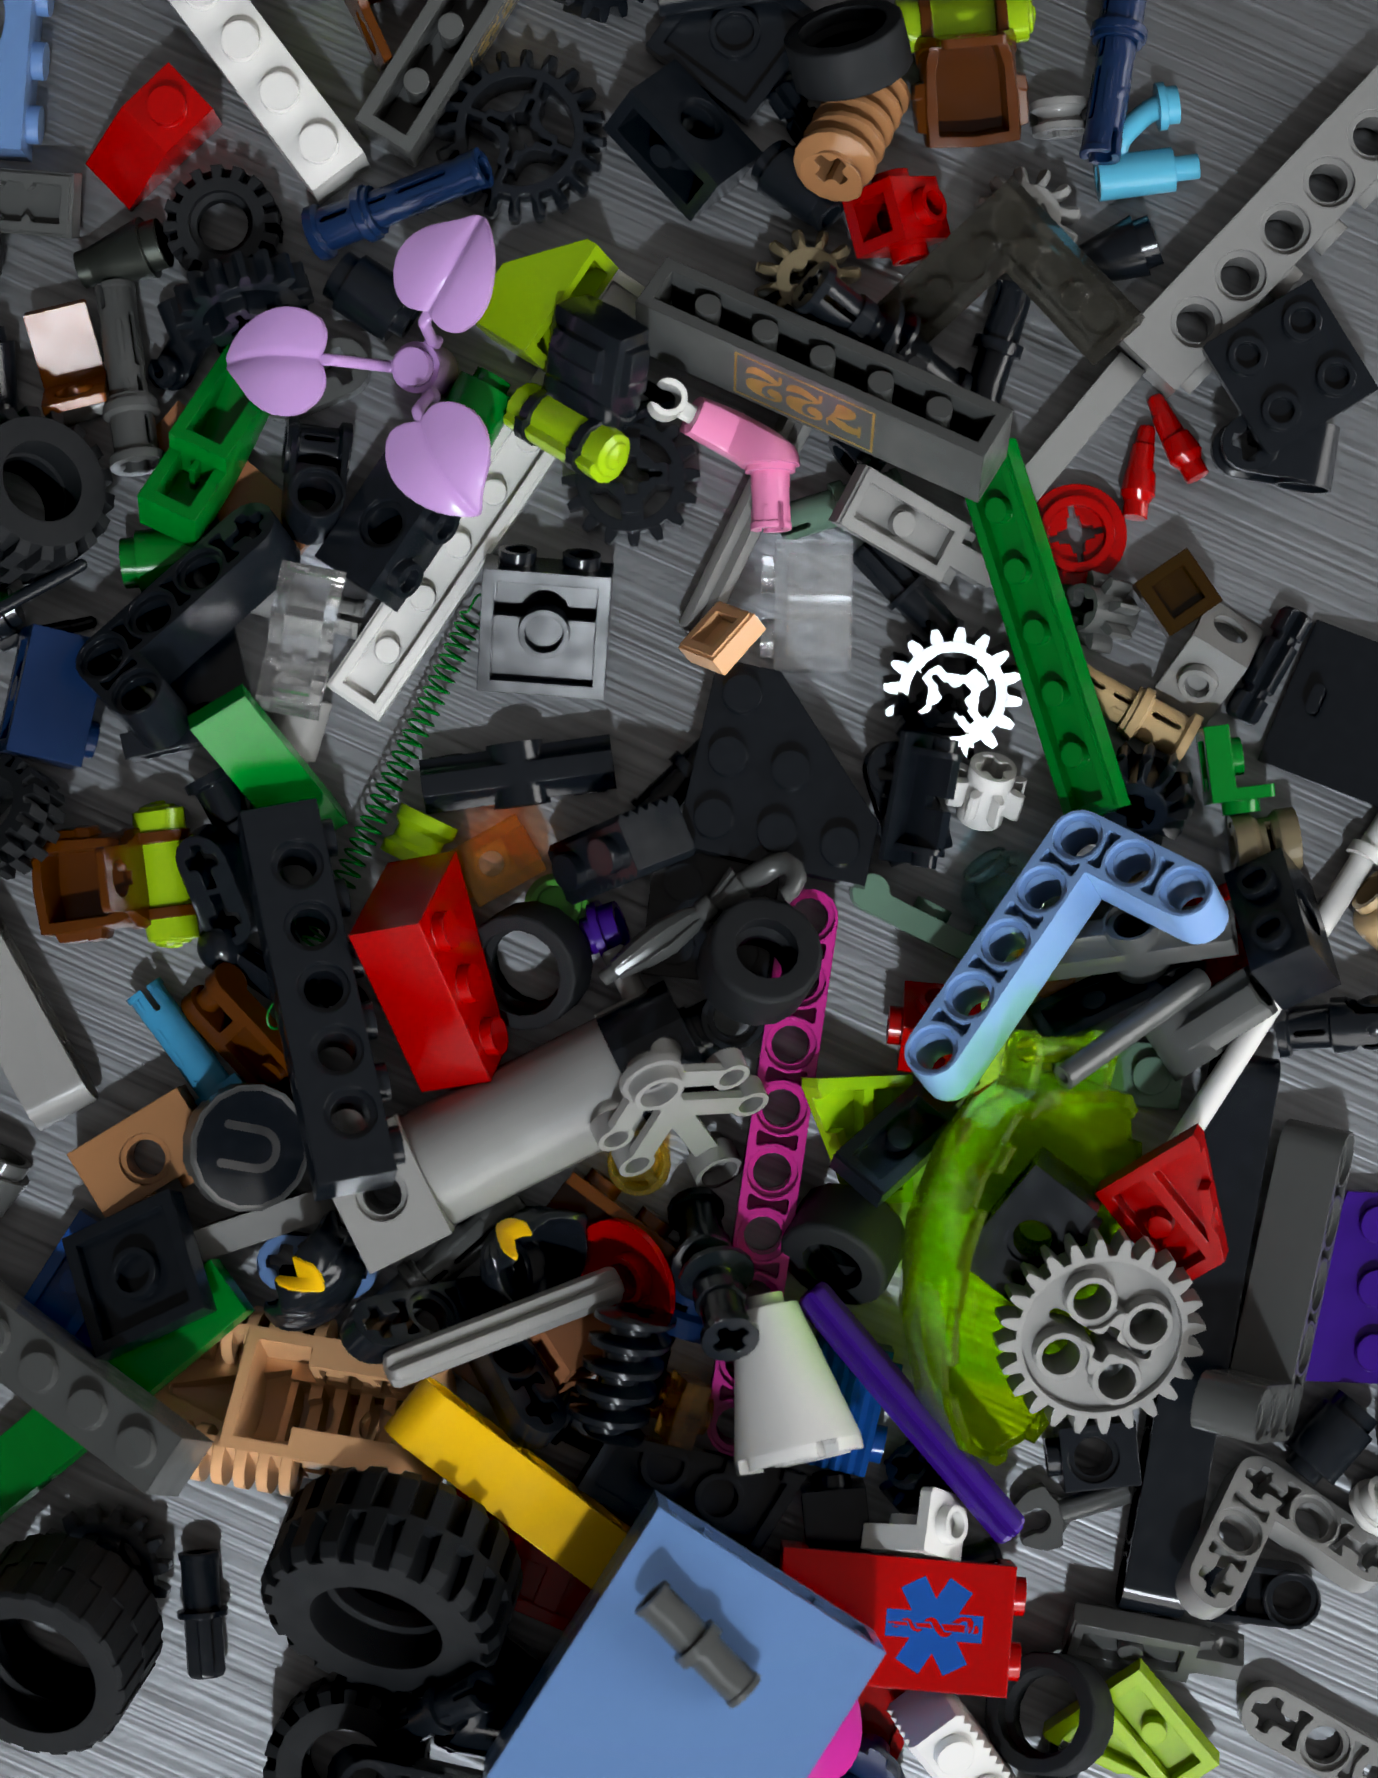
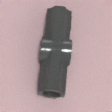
M1231 900L1225 901L1229 920L1224 931L1216 939L1204 944L1184 942L1115 906H1111L1102 919L1088 920L1046 982L1117 972V975L1123 981L1132 984H1144L1162 976L1170 967V964L1239 954L1238 934ZM1198 905L1185 906L1181 910H1190Z

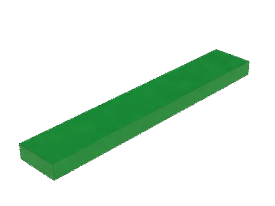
M1009 438L1007 457L979 502H974L968 498H965L1063 815L1071 811L1087 810L1102 816L1127 807L1131 803L1016 438Z
M210 1259L204 1264L217 1311L108 1361L153 1396L255 1311L220 1259ZM34 1408L0 1436V1524L88 1451Z

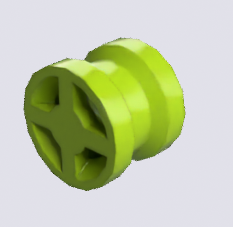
M401 802L396 812L399 823L392 835L384 837L379 849L400 860L439 854L445 844L454 841L458 829Z

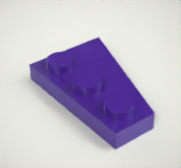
M1346 1189L1306 1381L1378 1384V1191Z

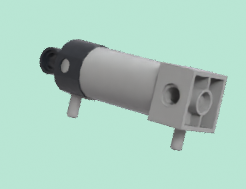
M619 944L603 952L602 958L606 966L610 965V960L625 945ZM639 973L624 979L619 977L614 982L623 998L622 1001L594 1014V1019L498 1066L491 1082L459 1086L406 1113L402 1109L386 1117L388 1126H399L404 1144L405 1164L396 1165L397 1173L395 1181L399 1184L402 1192L401 1202L394 1205L385 1204L376 1197L374 1190L332 1198L369 1274L452 1234L461 1221L601 1152L602 1150L598 1148L590 1130V1124L598 1115L608 1110L617 1109L624 1096L619 1088V1079L626 1070L628 1063L634 1057L647 1051H659L678 1056L682 1064L706 1063L710 1056L722 1049L738 1048L741 1050L748 1048L758 1040L764 1030V1025H749L741 1034L734 1036L726 1035L716 1027L714 1022L716 1009L707 998L686 1009L684 1006L678 1008L664 980L646 988ZM714 1085L686 1087L683 1092L719 1091ZM344 1109L334 1113L343 1132L346 1134L358 1133L367 1126L362 1115L354 1110ZM653 1111L643 1112L633 1127L635 1134L641 1131Z

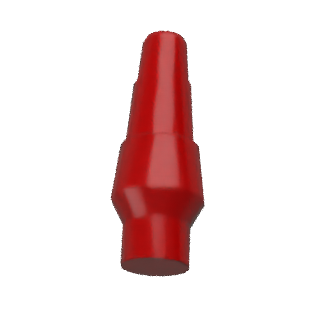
M1161 393L1150 396L1147 404L1153 416L1152 422L1170 465L1181 472L1187 484L1202 479L1209 473L1202 460V447L1191 432L1183 428Z
M1147 424L1140 425L1137 430L1135 443L1132 444L1127 469L1125 470L1120 489L1124 500L1123 516L1131 521L1147 520L1149 503L1156 494V473L1153 471L1156 430L1153 426Z

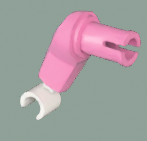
M663 378L659 380L656 385L663 391L672 393L676 398L677 405L676 408L668 410L655 402L649 401L647 409L650 416L660 422H670L676 418L683 420L679 428L681 433L729 459L740 468L745 469V474L751 475L752 509L750 530L752 532H762V529L763 533L791 531L790 474L796 473V468L800 466L796 447L775 430L726 405L701 396L695 399L693 403L688 402L687 390L677 379Z

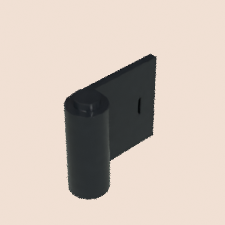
M1317 620L1258 761L1378 808V642ZM1327 690V694H1326V696H1325V699H1324V701H1323V704H1322V706H1321V708H1320L1319 713H1318L1317 715L1313 716V715L1318 711L1319 706H1320V704H1321V701H1322V699H1323V697H1324L1325 691Z

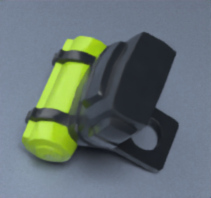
M586 294L572 297L556 304L548 348L547 373L544 374L543 386L537 383H526L517 388L508 401L507 413L503 417V422L514 431L516 437L531 446H537L565 463L566 467L580 476L590 477L598 483H609L620 475L629 456L630 441L623 432L639 419L650 416L647 409L649 401L659 404L664 409H670L675 407L676 398L672 393L663 391L655 383L647 379L650 353L648 346L649 328L619 308ZM641 394L647 396L649 399L645 401H640Z

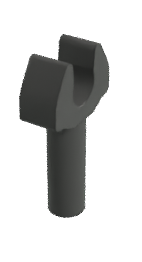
M1040 1482L1026 1487L1012 1503L1021 1513L1030 1512L1036 1508H1041L1048 1512V1521L1045 1526L1021 1534L1020 1540L1024 1546L1049 1551L1062 1547V1535L1070 1522L1131 1504L1132 1499L1128 1487L1083 1491L1062 1498L1048 1492L1045 1485Z

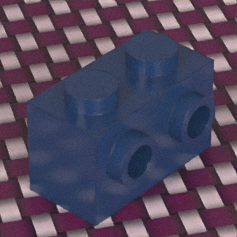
M31 624L21 629L0 725V754H10L13 757L17 756L21 759L68 770L81 768L84 758L91 759L93 757L100 733V722L92 720L97 695L76 670L78 652L91 637L37 624Z

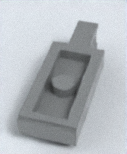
M864 464L856 466L828 521L917 573L926 576L931 581L950 586L955 575L974 585L980 584L985 588L989 587L991 581L983 555L970 548L976 537L974 533L969 531L970 525L872 467Z

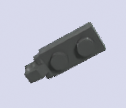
M1075 1602L1062 1637L1061 1654L1073 1655L1090 1665L1115 1670H1123L1141 1658L1156 1677L1185 1683L1189 1674L1194 1673L1237 1681L1244 1664V1635L1215 1625L1211 1628L1205 1625L1201 1627V1625L1179 1622L1167 1616L1152 1617L1116 1610L1111 1606L1103 1604L1088 1605Z

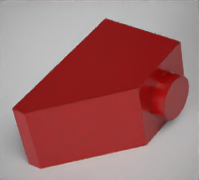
M168 62L120 108L87 160L86 165L132 212L223 124L214 109Z

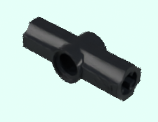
M609 734L543 743L542 739L514 741L486 746V751L457 753L419 760L422 793L427 815L494 806V810L550 803V798L578 796L617 789Z

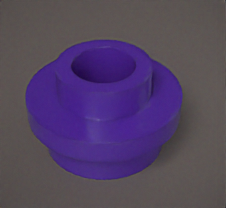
M594 900L586 904L587 917L579 919V927L589 942L591 955L600 953L602 957L603 952L619 944L626 946L631 941L626 920L615 901L601 904L599 900Z

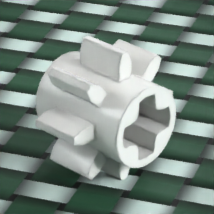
M980 752L971 758L969 766L960 762L954 800L946 799L945 803L947 806L957 807V818L965 826L978 831H993L1001 826L1004 817L1015 822L1019 820L1026 797L1024 791L1028 780L1025 777L1016 776L1017 767L1008 757L995 752Z

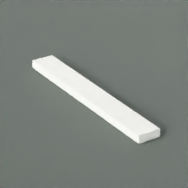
M618 269L599 297V300L619 308L636 320L635 302L645 287ZM538 369L529 383H537L543 386L544 374L546 373ZM504 424L491 447V462L483 492L481 515L477 517H461L456 533L447 543L442 545L424 572L419 588L405 600L398 612H395L381 602L326 684V687L378 722H381L483 570L486 555L494 554L557 458L539 447L531 446L516 437L514 431Z

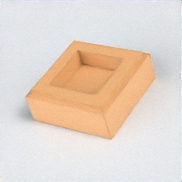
M719 601L683 639L678 648L689 662L725 676L766 628L755 614Z

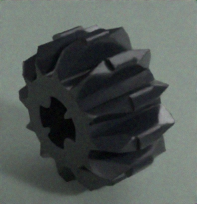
M1125 741L1118 748L1116 758L1131 805L1102 815V817L1160 846L1163 837L1176 840L1183 832L1184 820L1192 816L1195 805L1193 795L1190 794L1193 785L1191 772L1176 771L1179 763L1176 752L1160 759L1155 756L1156 750L1152 741L1145 745L1142 754H1137Z

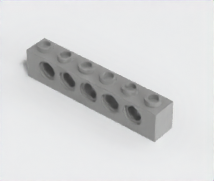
M1378 65L1113 345L1112 348L1118 353L1123 352L1145 371L1142 376L1166 399L1179 387L1183 388L1190 395L1213 371L1202 353L1203 346L1253 315L1251 311L1267 294L1275 301L1281 298L1304 274L1295 264L1312 247L1321 256L1348 228L1339 219L1355 201L1365 210L1378 196V155L1362 153L1357 149L1353 140V132L1357 128H1369L1378 134ZM1325 174L1331 177L1338 187L1337 200L1333 202L1318 200L1310 191V176ZM1270 220L1286 222L1294 232V246L1288 249L1273 246L1265 235L1266 222ZM1238 266L1244 269L1251 279L1250 293L1240 296L1228 292L1221 282L1222 268ZM1183 312H1194L1200 315L1205 320L1208 328L1206 340L1191 342L1184 339L1177 329L1176 321L1178 315Z

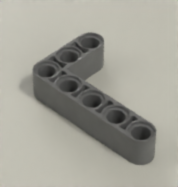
M1288 1119L1286 1121L1277 1147L1231 1368L1206 1370L1201 1375L1191 1408V1426L1194 1429L1254 1444L1286 1441L1290 1438L1299 1414L1350 1174L1355 1143L1353 1132L1295 1119Z

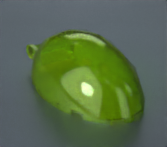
M1018 1030L1013 1032L1006 1043L998 1078L969 1095L937 1137L906 1215L898 1307L915 1395L958 1449L994 1466L1005 1462L1008 1455L1006 1450L1021 1443L1024 1439L1035 1443L1047 1428L1049 1422L1044 1414V1408L1032 1415L1022 1399L1024 1395L1016 1397L1013 1395L1006 1381L1010 1375H1003L997 1363L996 1357L1004 1351L998 1350L992 1338V1333L1006 1327L1000 1324L995 1314V1308L1014 1305L970 1271L972 1257L988 1210L1042 1146L1096 1188L1101 1180L1142 1157V1142L1132 1139L1131 1118L1133 1119L1138 1112L1133 1096L1122 1090L1110 1087L1118 1055L1071 1089H1066L1059 1084L1055 1078L1054 1071L1041 1070L1043 1063H1062L1106 1030H1093L1085 1036H1041L1034 1030ZM1101 1202L1096 1215L1103 1219L1098 1231L1105 1244H1110L1118 1228L1122 1229V1227ZM1026 1220L1019 1224L1021 1232L1031 1240L1043 1241L1051 1237L1048 1227L1040 1221ZM1094 1283L1083 1286L1075 1294L1074 1299L1080 1300L1092 1296L1098 1289L1099 1284ZM1053 1308L1049 1312L1063 1314L1067 1317L1070 1316L1068 1312H1065L1059 1308ZM1083 1325L1088 1336H1090L1092 1331ZM1059 1339L1049 1343L1043 1353L1052 1354L1062 1350L1068 1340Z

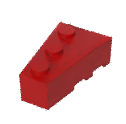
M457 851L389 862L348 935L421 1092L491 1082L500 1060L507 1050L508 1032L499 1012Z

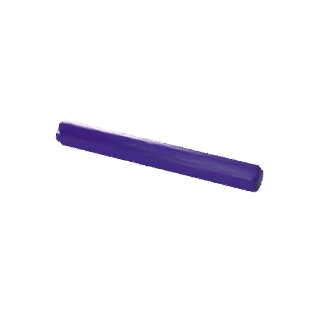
M822 1281L808 1289L801 1296L798 1303L805 1317L993 1540L996 1543L1004 1544L1015 1537L1023 1529L1025 1523L1024 1516L828 1283Z

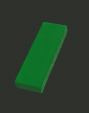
M243 684L187 716L191 732L255 808L316 798L321 819L331 818L335 830L348 823L344 808Z

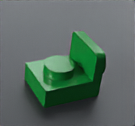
M1229 724L1199 728L1195 737L1204 805L1221 803L1222 816L1261 811L1259 799L1276 796L1275 785L1272 783L1237 788L1235 776L1243 775L1245 770L1244 753L1240 737L1230 736Z

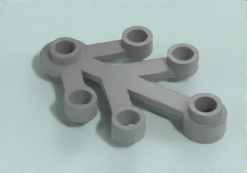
M738 1048L722 1049L710 1056L706 1063L682 1064L678 1056L671 1053L647 1051L634 1057L619 1079V1088L624 1098L617 1109L608 1110L594 1118L590 1124V1130L598 1148L602 1151H611L612 1158L620 1175L634 1177L646 1172L655 1163V1153L673 1128L688 1147L689 1155L687 1156L686 1163L696 1185L712 1189L723 1186L735 1179L743 1169V1162L733 1141L729 1138H724L720 1132H710L698 1115L734 1113L739 1117L750 1116L759 1112L767 1105L769 1096L761 1079L756 1075H750V1069ZM714 1085L718 1090H724L683 1092L686 1087ZM653 1111L639 1134L634 1136L633 1127L643 1112Z

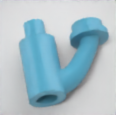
M1163 82L1154 83L1153 96L1143 101L1126 115L1120 161L1114 165L1093 164L1095 189L1099 202L1176 192L1177 182L1200 179L1201 169L1197 153L1174 156L1172 147L1129 152L1132 142L1155 121L1158 131L1168 130L1169 125L1180 124L1181 104L1176 85L1165 86Z

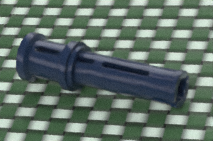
M1102 0L1099 18L1092 22L1090 37L1094 46L1097 47L1096 59L1089 92L1085 129L1079 151L1080 158L1083 160L1089 159V163L1114 165L1121 159L1122 135L1127 115L1133 64L1136 53L1146 44L1148 30L1143 25L1147 0Z
M475 147L455 158L420 170L376 189L370 185L365 186L361 184L350 189L348 197L324 207L314 203L303 208L301 219L304 234L313 252L321 260H330L338 255L340 248L363 239L373 243L384 238L385 234L389 232L390 226L402 220L432 210L470 193L492 187L494 184L492 168L485 153L480 151L478 147Z

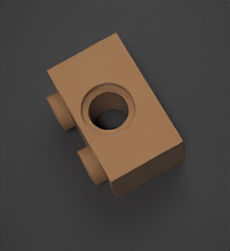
M186 1084L176 1087L67 1154L105 1218L157 1194L156 1190L176 1178L183 1189L194 1183L193 1178L188 1176L183 1163V1134L192 1112L197 1107L194 1102L195 1099ZM141 1140H152L163 1149L165 1164L160 1173L148 1174L137 1166L134 1152Z

